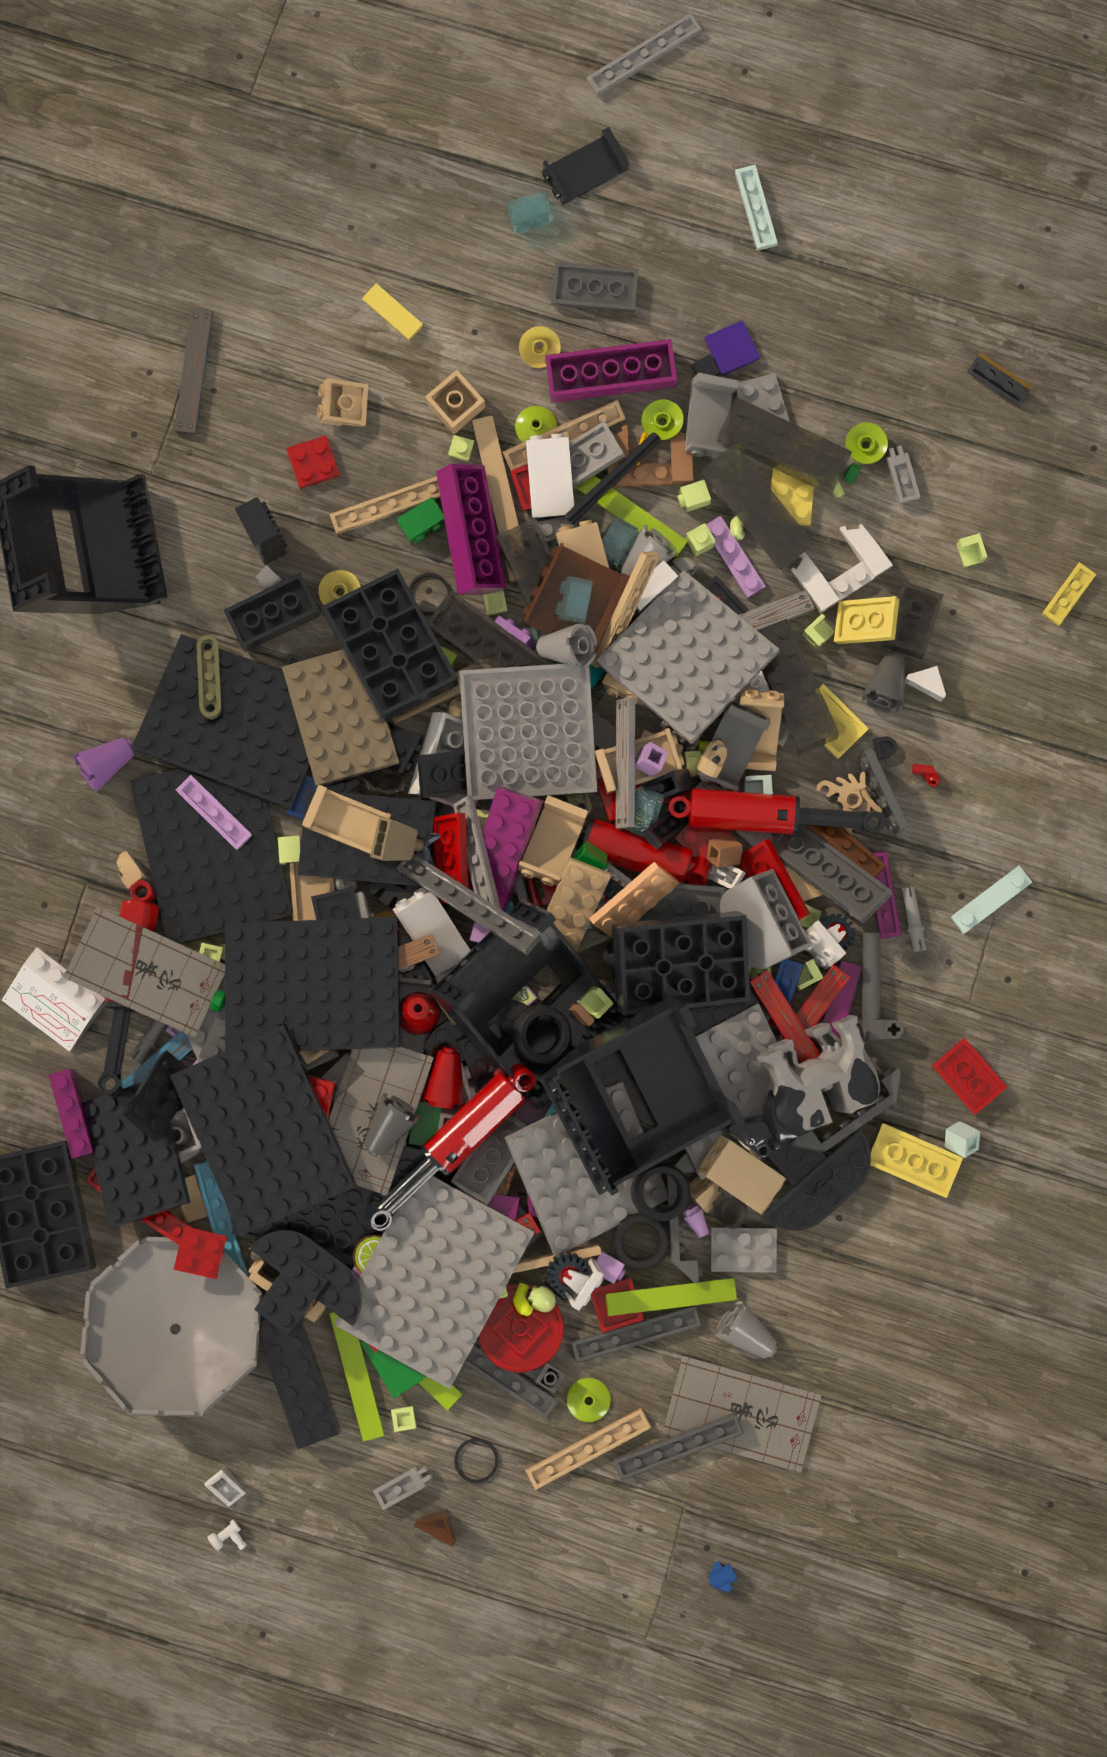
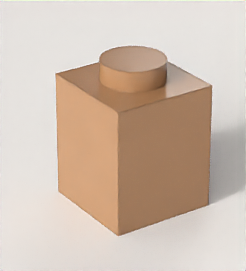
M731 836L709 840L707 859L718 868L740 864L742 854L741 843Z

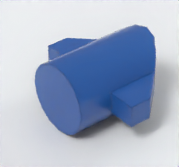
M719 1561L714 1563L708 1578L714 1589L727 1593L733 1591L730 1584L738 1580L731 1564L722 1567Z

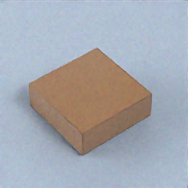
M574 1004L569 1009L582 1025L590 1026L594 1022V1018L582 1005Z

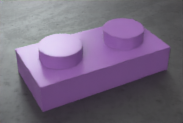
M498 616L494 621L500 631L532 652L536 644L532 640L533 635L524 628L522 631L518 629V625L510 618L505 620Z

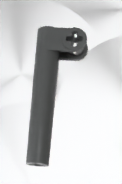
M862 933V1028L864 1041L897 1040L904 1031L901 1022L898 1020H881L880 933ZM892 1024L895 1025V1028L899 1029L895 1036H892V1033L887 1030L891 1028Z

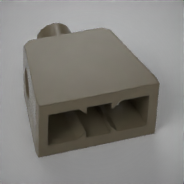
M379 816L370 857L384 861L411 860L414 851L420 852L423 849V841L417 839L418 831L398 821Z

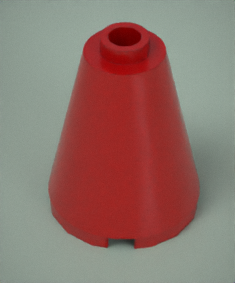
M413 992L404 996L400 1001V1026L402 1029L414 1035L427 1034L434 1029L440 1016L439 1006L435 999L424 992ZM420 1007L422 1011L417 1013L414 1011V1008Z
M444 1047L443 1050H439L421 1097L423 1103L428 1100L431 1106L453 1109L454 1104H459V1108L464 1106L461 1054L456 1052V1048Z

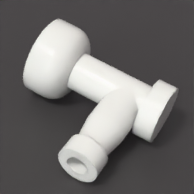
M234 1519L219 1534L212 1533L207 1537L217 1551L223 1547V1541L229 1536L238 1545L240 1550L247 1545L238 1533L241 1528Z

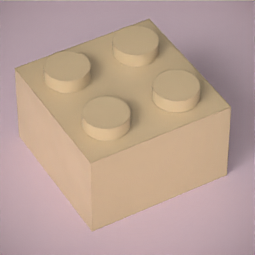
M458 370L454 371L425 396L428 407L453 435L485 409V400Z

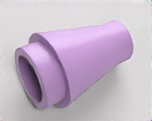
M698 1204L688 1206L682 1212L684 1215L683 1219L696 1233L698 1238L707 1235L709 1230L702 1208Z

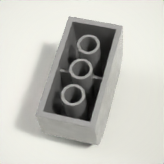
M773 869L752 876L723 894L720 901L721 913L739 911L746 915L748 962L750 966L757 969H765L812 946Z

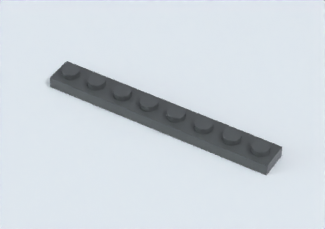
M413 853L411 860H403L397 866L399 872L524 954L528 955L541 940L538 933Z

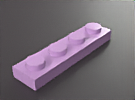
M719 516L706 524L716 541L714 548L745 597L748 599L765 589L766 586L735 537L731 535L730 529L723 518Z
M191 775L176 789L237 851L252 836Z

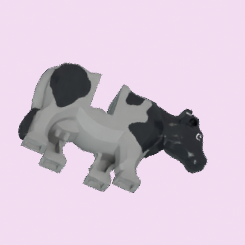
M849 1015L832 1023L842 1039L832 1032L830 1023H819L805 1030L806 1035L815 1039L823 1050L818 1058L808 1059L799 1064L793 1040L784 1039L768 1046V1052L756 1056L758 1062L765 1064L769 1068L771 1078L766 1091L763 1111L759 1115L743 1118L745 1123L739 1127L732 1123L725 1126L724 1131L733 1136L755 1158H766L772 1151L781 1149L780 1143L807 1134L822 1125L832 1123L821 1091L827 1092L833 1111L852 1114L856 1110L877 1101L880 1092V1081L876 1068L864 1049L863 1028L858 1023L857 1016Z

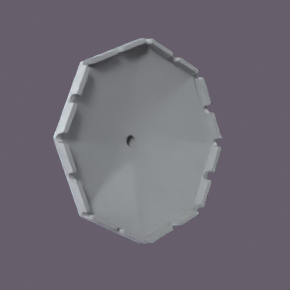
M146 1237L140 1241L137 1240L117 1258L116 1264L107 1267L90 1283L91 1286L88 1288V1292L86 1291L85 1327L82 1330L80 1351L82 1362L128 1415L202 1417L257 1366L261 1315L254 1309L262 1299V1292L225 1251L223 1252L217 1279L173 1270L179 1245L167 1237Z

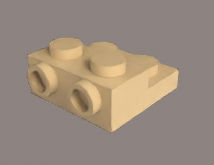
M327 378L323 384H320L318 395L322 397V405L319 404L317 417L321 418L322 424L366 426L368 384Z

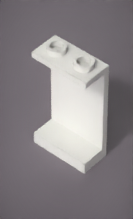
M552 434L549 439H543V435L530 436V440H526L532 518L565 516L574 507L569 437H564V434Z
M424 887L416 890L414 896L408 900L406 898L400 900L395 905L396 907L393 908L412 941L430 934L433 935L440 955L425 961L435 976L456 965L470 952V949L437 897Z

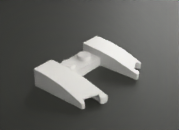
M862 524L859 525V529L846 530V526L839 528V531L860 560V563L828 583L805 551L799 556L802 561L798 568L791 569V572L803 590H806L820 614L881 576L893 566Z

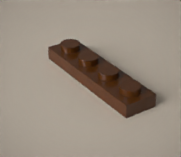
M806 826L874 878L885 869L886 865L844 828Z

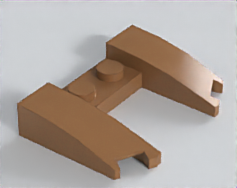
M627 425L622 426V431L614 435L625 457L609 466L608 474L629 455ZM679 432L670 439L671 463L639 464L613 487L693 484L692 455L685 452L686 434Z

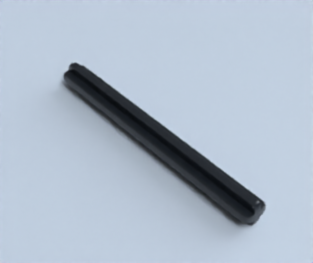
M654 432L651 433L565 514L564 518L569 524H574L661 442L659 435Z

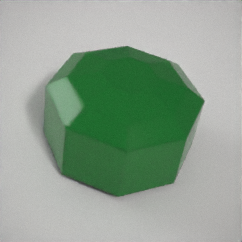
M854 462L851 463L844 472L843 481L850 485L853 484L861 470V466Z
M220 990L215 992L210 1002V1009L217 1012L222 1011L225 1007V992Z

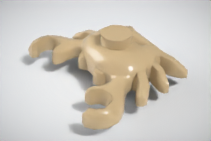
M865 772L860 774V783L857 782L852 774H848V778L852 783L837 777L836 780L842 783L843 786H838L826 780L821 781L817 785V791H820L823 786L829 787V792L826 794L827 797L839 793L838 801L842 803L843 810L870 811V807H872L875 811L882 812V809L874 803L867 790ZM847 828V832L851 834L853 828Z

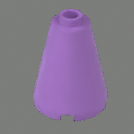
M122 737L73 755L76 766L81 764L80 772L90 787L97 792L134 756V750L131 748L133 744L129 739L125 740Z

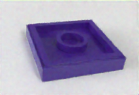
M743 320L704 337L721 376L760 360V356Z

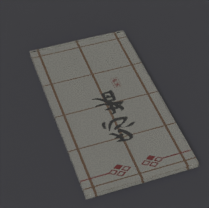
M97 906L66 972L63 974V978L195 1038L209 1009L213 995L224 977L225 964Z
M403 1047L352 1050L329 1117V1123L357 1186L381 1193L382 1195H388L409 1131L383 1156L377 1155L375 1157L370 1155L366 1151L367 1147L364 1143L380 1098L384 1093H388L387 1098L391 1099L394 1095L414 1108L412 1113L415 1115L434 1059L430 1055L427 1056Z
M683 1356L662 1433L673 1436L736 1412L744 1434L711 1446L712 1448L801 1473L822 1395Z

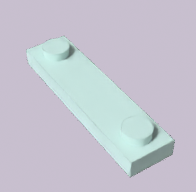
M756 165L736 169L735 176L756 250L759 251L777 246L776 235Z
M1017 866L950 918L962 934H965L1030 885L1032 881L1022 868Z

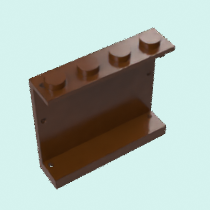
M561 542L559 547L554 546L549 556L553 560L550 566L545 565L540 575L543 581L540 586H535L531 597H534L531 606L526 604L521 616L525 617L524 623L546 634L575 624L588 625L596 636L597 646H594L593 651L595 653L630 576L611 570L563 546L564 543Z

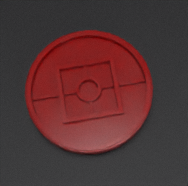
M519 1284L506 1286L507 1297L498 1299L477 1340L481 1350L493 1364L506 1371L525 1373L541 1368L554 1357L563 1339L564 1324L562 1314L556 1303L549 1312H541L533 1308L529 1316L519 1314L513 1304V1297ZM528 1285L529 1289L525 1297L527 1300L534 1286Z

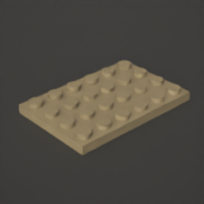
M342 650L282 667L316 787L399 764L388 723L381 724Z

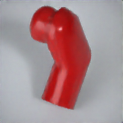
M913 763L912 774L923 775L931 787L939 785L940 776L933 766Z

